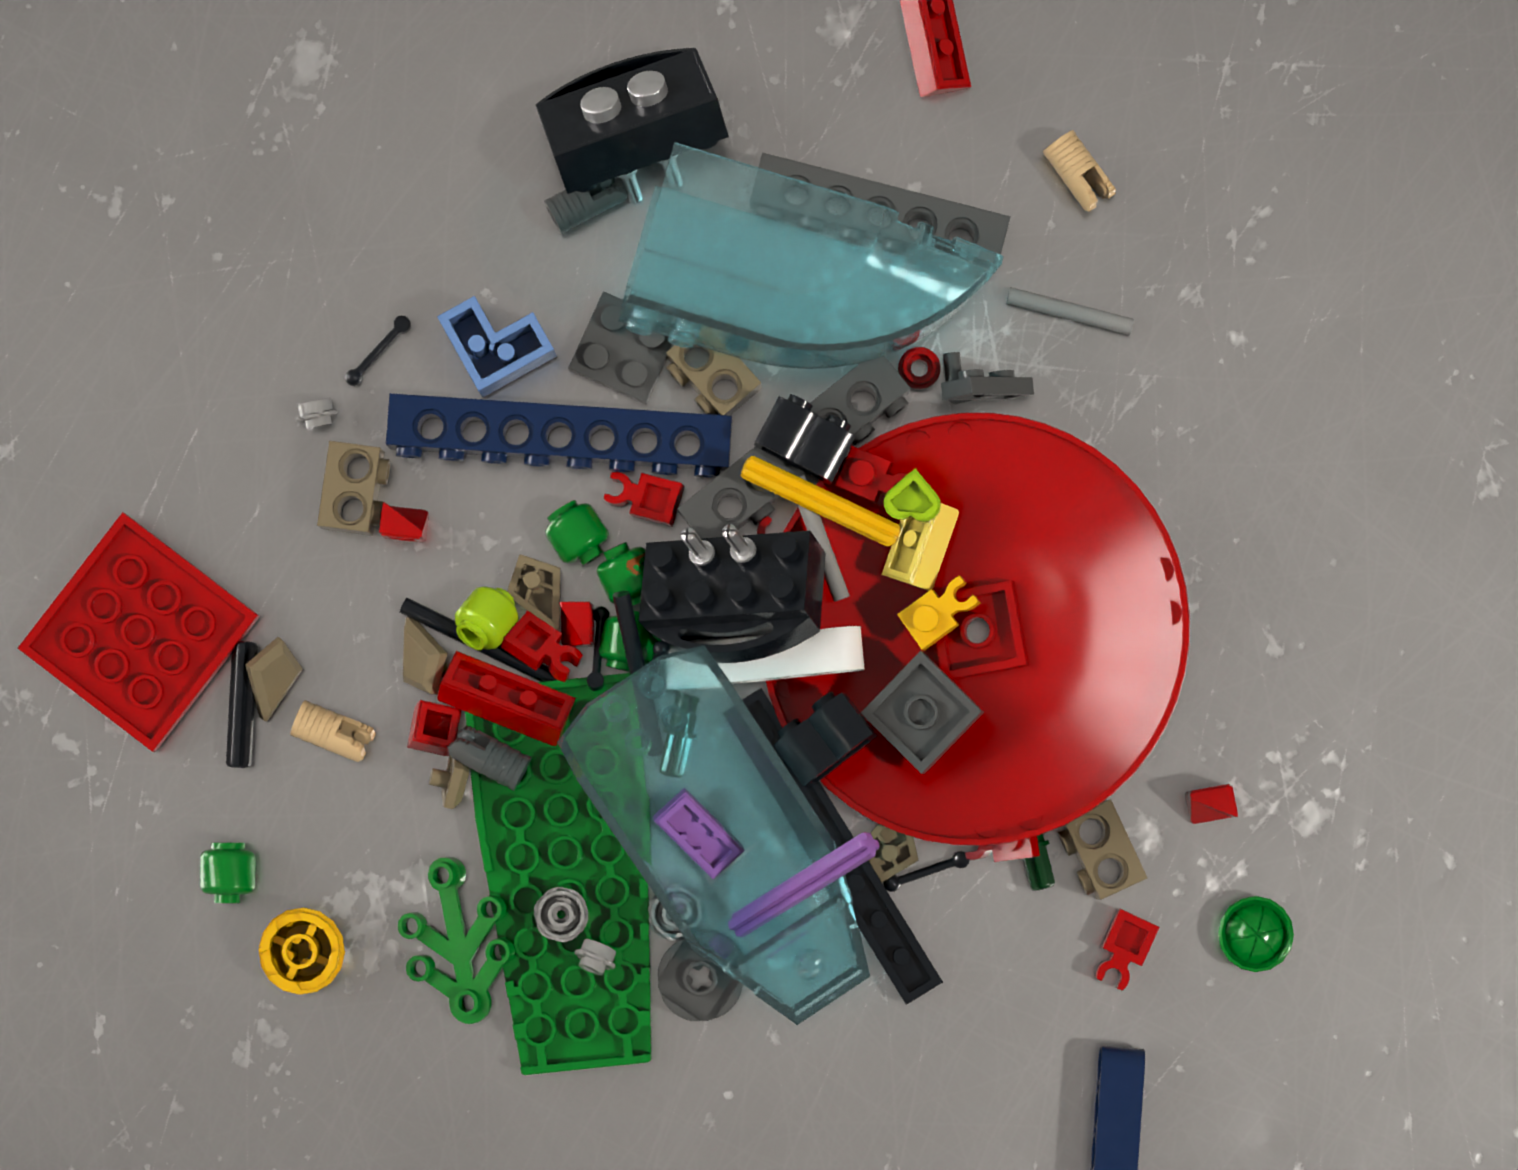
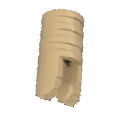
M1074 130L1061 136L1043 151V154L1085 211L1090 212L1097 207V196L1091 190V187L1102 199H1109L1116 194V188Z
M304 700L296 715L290 735L359 762L366 755L364 744L368 745L370 741H373L376 732L366 724Z

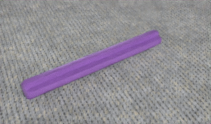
M868 832L857 835L733 913L732 919L728 921L729 929L734 930L737 937L747 936L873 858L876 850L879 849L878 840L873 839L871 833Z

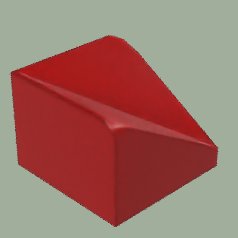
M383 502L379 533L385 539L423 543V541H426L429 513L422 509L389 506Z
M590 601L559 602L561 606L562 646L592 647L594 645V605Z
M420 700L414 708L407 748L449 756V749L447 747L457 738L462 710Z
M1230 784L1187 791V794H1185L1189 818L1193 824L1238 817L1233 786H1230Z

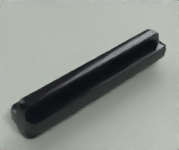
M239 641L231 656L226 764L232 768H248L252 764L255 699L245 664L257 655L258 646L256 643Z

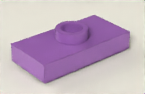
M685 787L653 816L654 822L712 879L718 876L745 851L743 845Z

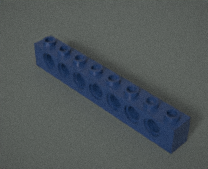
M389 393L386 445L389 449L396 450V456L402 458H421L423 451L438 452V459L447 461H464V454L481 455V462L491 464H507V457L524 458V465L549 467L550 460L567 461L566 467L571 469L590 470L592 469V463L609 464L610 471L634 472L636 465L651 466V473L659 475H677V468L695 469L694 476L716 478L720 475V471H725L730 465L732 416ZM430 418H438L443 422V431L435 439H426L421 434L423 423ZM472 421H481L486 426L484 437L477 442H469L464 439L463 435L465 426ZM514 424H523L529 429L528 438L519 445H513L506 441V432ZM558 426L566 427L572 433L570 442L561 448L553 447L548 442L549 433ZM607 429L614 434L612 446L607 450H596L591 446L592 435L597 430ZM650 432L656 436L657 445L654 450L649 453H640L634 449L633 441L639 433ZM693 435L699 440L700 447L694 455L683 456L676 451L675 445L681 436Z

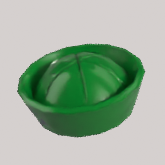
M1254 896L1242 898L1228 908L1221 918L1218 936L1220 947L1230 962L1243 970L1261 972L1271 970L1284 961L1291 950L1294 932L1292 921L1283 907L1271 899Z

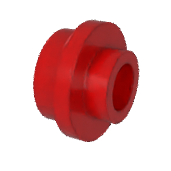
M914 347L907 350L901 356L898 364V373L909 387L915 390L931 387L937 381L941 371L937 355L925 347ZM923 362L927 367V373L923 376L914 375L911 371L912 364Z

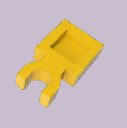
M960 575L948 584L945 593L941 597L938 596L935 590L931 589L897 614L924 651L959 626L953 617L956 613L970 611L981 604L974 595L965 602L957 600V590L967 584Z

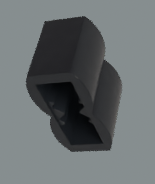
M790 394L788 399L779 396L756 438L754 446L813 478L831 485L856 437L849 432L851 425L831 414H828L826 420L810 412L813 405L798 396Z
M829 692L812 705V709L815 712L808 719L801 723L796 718L777 733L781 739L773 746L804 787L810 788L821 781L878 736L845 693L841 692L835 696L833 692Z

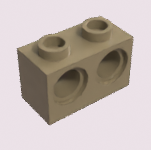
M705 319L666 352L667 359L671 362L666 369L682 387L687 383L693 387L699 394L694 400L705 414L731 416L761 390V382ZM693 348L704 349L709 355V360L702 367H691L685 362L687 352ZM723 379L730 380L737 386L736 394L727 400L719 399L713 393L714 385Z
M329 441L317 522L318 527L324 530L373 536L374 526L380 527L383 501H378L380 484L387 485L390 473V459H384L385 452L380 447ZM358 457L366 458L369 462L368 473L360 479L350 478L348 474L350 462ZM352 499L360 500L363 504V513L360 518L355 521H345L342 517L343 505Z
M1111 799L1102 802L1092 811L1063 826L1064 830L1058 832L1068 856L1076 854L1082 869L1077 871L1076 874L1086 895L1094 893L1097 900H1102L1147 879V875ZM1088 819L1097 821L1102 828L1100 840L1092 845L1085 843L1079 833L1081 824ZM1107 858L1115 860L1120 866L1119 878L1110 884L1104 883L1098 875L1099 864Z

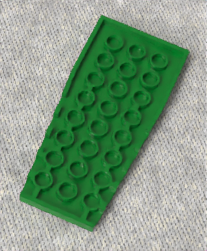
M630 673L603 675L604 687L599 691L589 689L587 677L567 679L566 682L559 680L537 682L576 698L557 746L549 745L465 711L466 726L480 730L498 739L500 742L521 751V753L532 757L515 791L470 768L475 821L484 870L487 876L489 896H498L506 904L505 916L495 922L497 939H508L515 948L513 959L509 963L504 964L503 970L512 1014L514 1036L520 1058V1069L523 1075L648 1063L652 1059L647 794L639 714ZM555 887H564L578 892L584 898L588 909V922L585 929L576 938L567 942H559L544 937L538 931L534 917L536 902L549 889ZM490 901L492 914L495 916L497 906L494 902ZM563 910L557 913L560 919H563L566 915ZM584 939L600 942L616 951L613 960L616 966L614 969L605 970L603 975L593 974L579 967L581 959L575 955V950L581 949ZM498 944L501 959H503L506 951L501 944Z

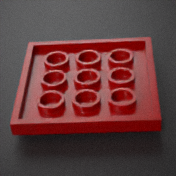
M122 512L18 646V649L149 750L156 752L232 654L238 642L242 641L260 616L138 522Z

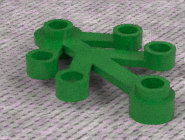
M444 857L435 860L430 865L428 880L431 886L439 891L448 938L427 924L425 917L418 912L407 913L401 916L398 921V931L406 939L417 938L454 965L456 980L437 969L434 960L430 956L422 954L413 956L408 960L406 972L410 979L417 982L425 980L447 996L451 1013L458 1021L465 1024H474L482 1021L489 1014L492 1000L488 990L504 964L509 963L513 959L515 948L512 942L505 938L489 942L485 950L487 961L476 977L474 976L472 960L495 922L505 916L506 904L498 896H489L481 899L477 905L478 917L466 935L457 890L465 882L466 869L459 859ZM442 867L446 868L449 873L446 883L440 881L438 877V872ZM490 901L494 902L497 906V913L494 917L489 916L486 911V906ZM410 918L415 919L418 924L415 933H411L408 930L407 923ZM498 944H501L506 951L505 957L502 960L498 959L495 955V947ZM419 960L424 962L426 966V972L423 976L419 975L416 971V963ZM466 995H470L474 1000L472 1010L466 1009L463 1004Z

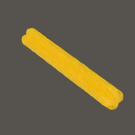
M756 456L749 457L743 465L741 471L743 479L882 545H893L899 536L901 529L899 524Z

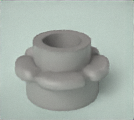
M331 398L297 404L300 417H297L296 421H305L307 429L332 424L330 416L337 414V410H333Z
M584 939L581 949L575 950V955L581 959L579 967L593 974L603 975L605 970L614 969L616 966L613 963L616 951L600 942Z

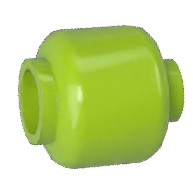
M477 587L455 613L456 633L462 642L475 650L496 649L503 642V638L518 622V612L514 605L513 597L502 588Z

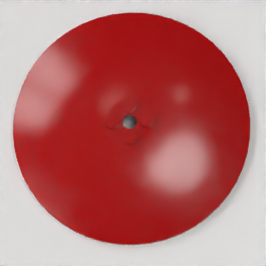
M956 413L934 416L905 424L862 445L859 449L894 463L889 475L893 476L898 473L909 474L916 469L938 495L941 503L959 511L933 590L941 597L945 593L948 584L960 575L967 584L957 590V600L965 602L974 595L981 604L970 611L956 613L953 617L959 626L925 651L922 650L897 614L926 594L928 590L881 575L891 546L882 545L820 515L850 595L834 602L824 577L820 629L861 626L865 670L766 681L769 697L782 728L796 718L801 723L808 719L815 712L812 709V705L829 692H833L835 696L841 692L847 694L861 713L920 651H923L984 713L925 774H921L865 718L878 736L821 780L828 790L849 807L878 824L915 838L951 845L984 846L1011 843L1055 830L1092 811L1126 783L1153 751L1169 723L1178 702L1186 674L1190 647V610L1187 586L1180 559L1169 532L1157 511L1140 488L1114 462L1097 449L1060 429L1019 416L996 413ZM847 457L844 458L831 485L822 481L816 484L897 524L900 523V520L894 519L887 514L884 508L886 493L882 492L878 502L875 503L835 486ZM799 508L796 509L783 532L807 531ZM975 619H984L990 628L989 636L981 643H973L967 636L968 625Z

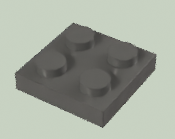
M603 291L568 369L641 403L647 404L666 363V352L673 347L681 330V325Z
M920 651L861 712L921 774H925L984 713L923 651Z

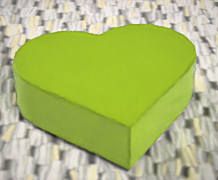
M914 469L886 493L884 508L887 514L894 519L905 520L912 516L917 521L929 522L940 513L941 501L920 473Z

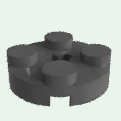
M692 935L673 944L664 954L658 967V988L666 1006L677 1016L689 1021H709L726 1014L736 1004L743 988V968L735 951L724 941L713 936ZM705 966L710 969L708 978L713 983L709 988L701 986L698 990H695L690 986L693 979L688 973L692 968L699 971Z

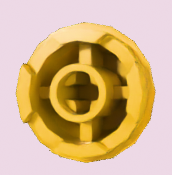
M304 907L286 910L273 918L262 933L258 949L260 964L268 979L283 991L299 995L317 992L330 984L341 970L345 955L343 936L334 921L320 911Z

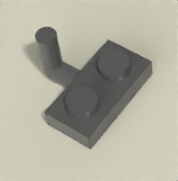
M960 352L943 354L946 382L941 383L942 400H948L952 404H959L973 400L1005 401L1034 394L1032 377H1015L1014 370L989 372V377H984L982 369L962 371Z

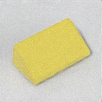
M941 503L940 513L929 522L917 521L912 516L908 519L900 520L899 526L901 529L899 536L891 546L881 575L930 591L933 589L959 511Z

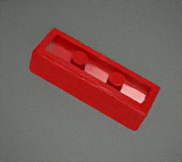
M900 0L920 96L930 97L970 88L971 82L953 0Z
M458 651L455 652L440 683L437 696L440 702L552 746H557L576 699Z

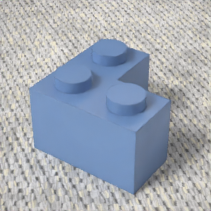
M475 296L437 316L482 397L557 357L533 312L496 333Z

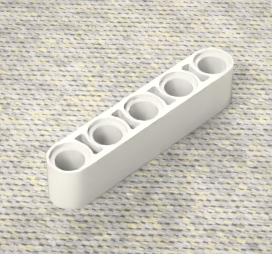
M861 626L820 629L819 633L790 649L747 662H700L669 652L666 657L661 659L659 664L661 691L865 670ZM761 636L714 640L696 643L707 645H726L753 640Z

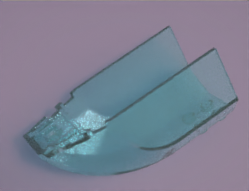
M674 142L662 187L656 185L654 187L625 288L618 322L627 324V330L639 335L650 336L654 332L668 336V342L679 347L693 348V345H698L765 365L802 369L854 365L899 351L937 330L975 296L1001 266L1004 256L959 237H953L951 241L932 235L934 227L924 222L917 223L916 228L897 221L899 212L888 207Z
M705 645L658 656L584 706L557 743L577 781L693 951L720 967L725 974L752 990L757 997L796 1025L870 977L859 926L856 923L852 906L851 891L847 885L845 875L745 937H737L735 931L730 930L728 927V921L732 919L733 913L834 851L838 846ZM684 787L743 845L745 850L714 879L653 819V816Z

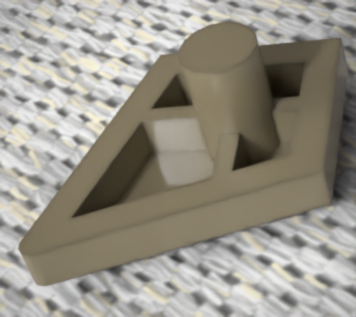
M519 554L507 592L524 609L560 631L561 568Z
M406 617L404 623L403 682L426 693L438 695L441 678L444 677L447 671V652L418 621Z
M279 637L245 664L259 717L265 722L270 719L303 670L284 641Z
M449 755L446 771L432 768L429 785L442 788L443 807L454 809L462 801L469 776V767L461 764L460 761H456Z
M877 824L871 831L873 839L879 842V849L876 850L875 856L868 861L881 882L919 861L914 837L896 832L881 824Z

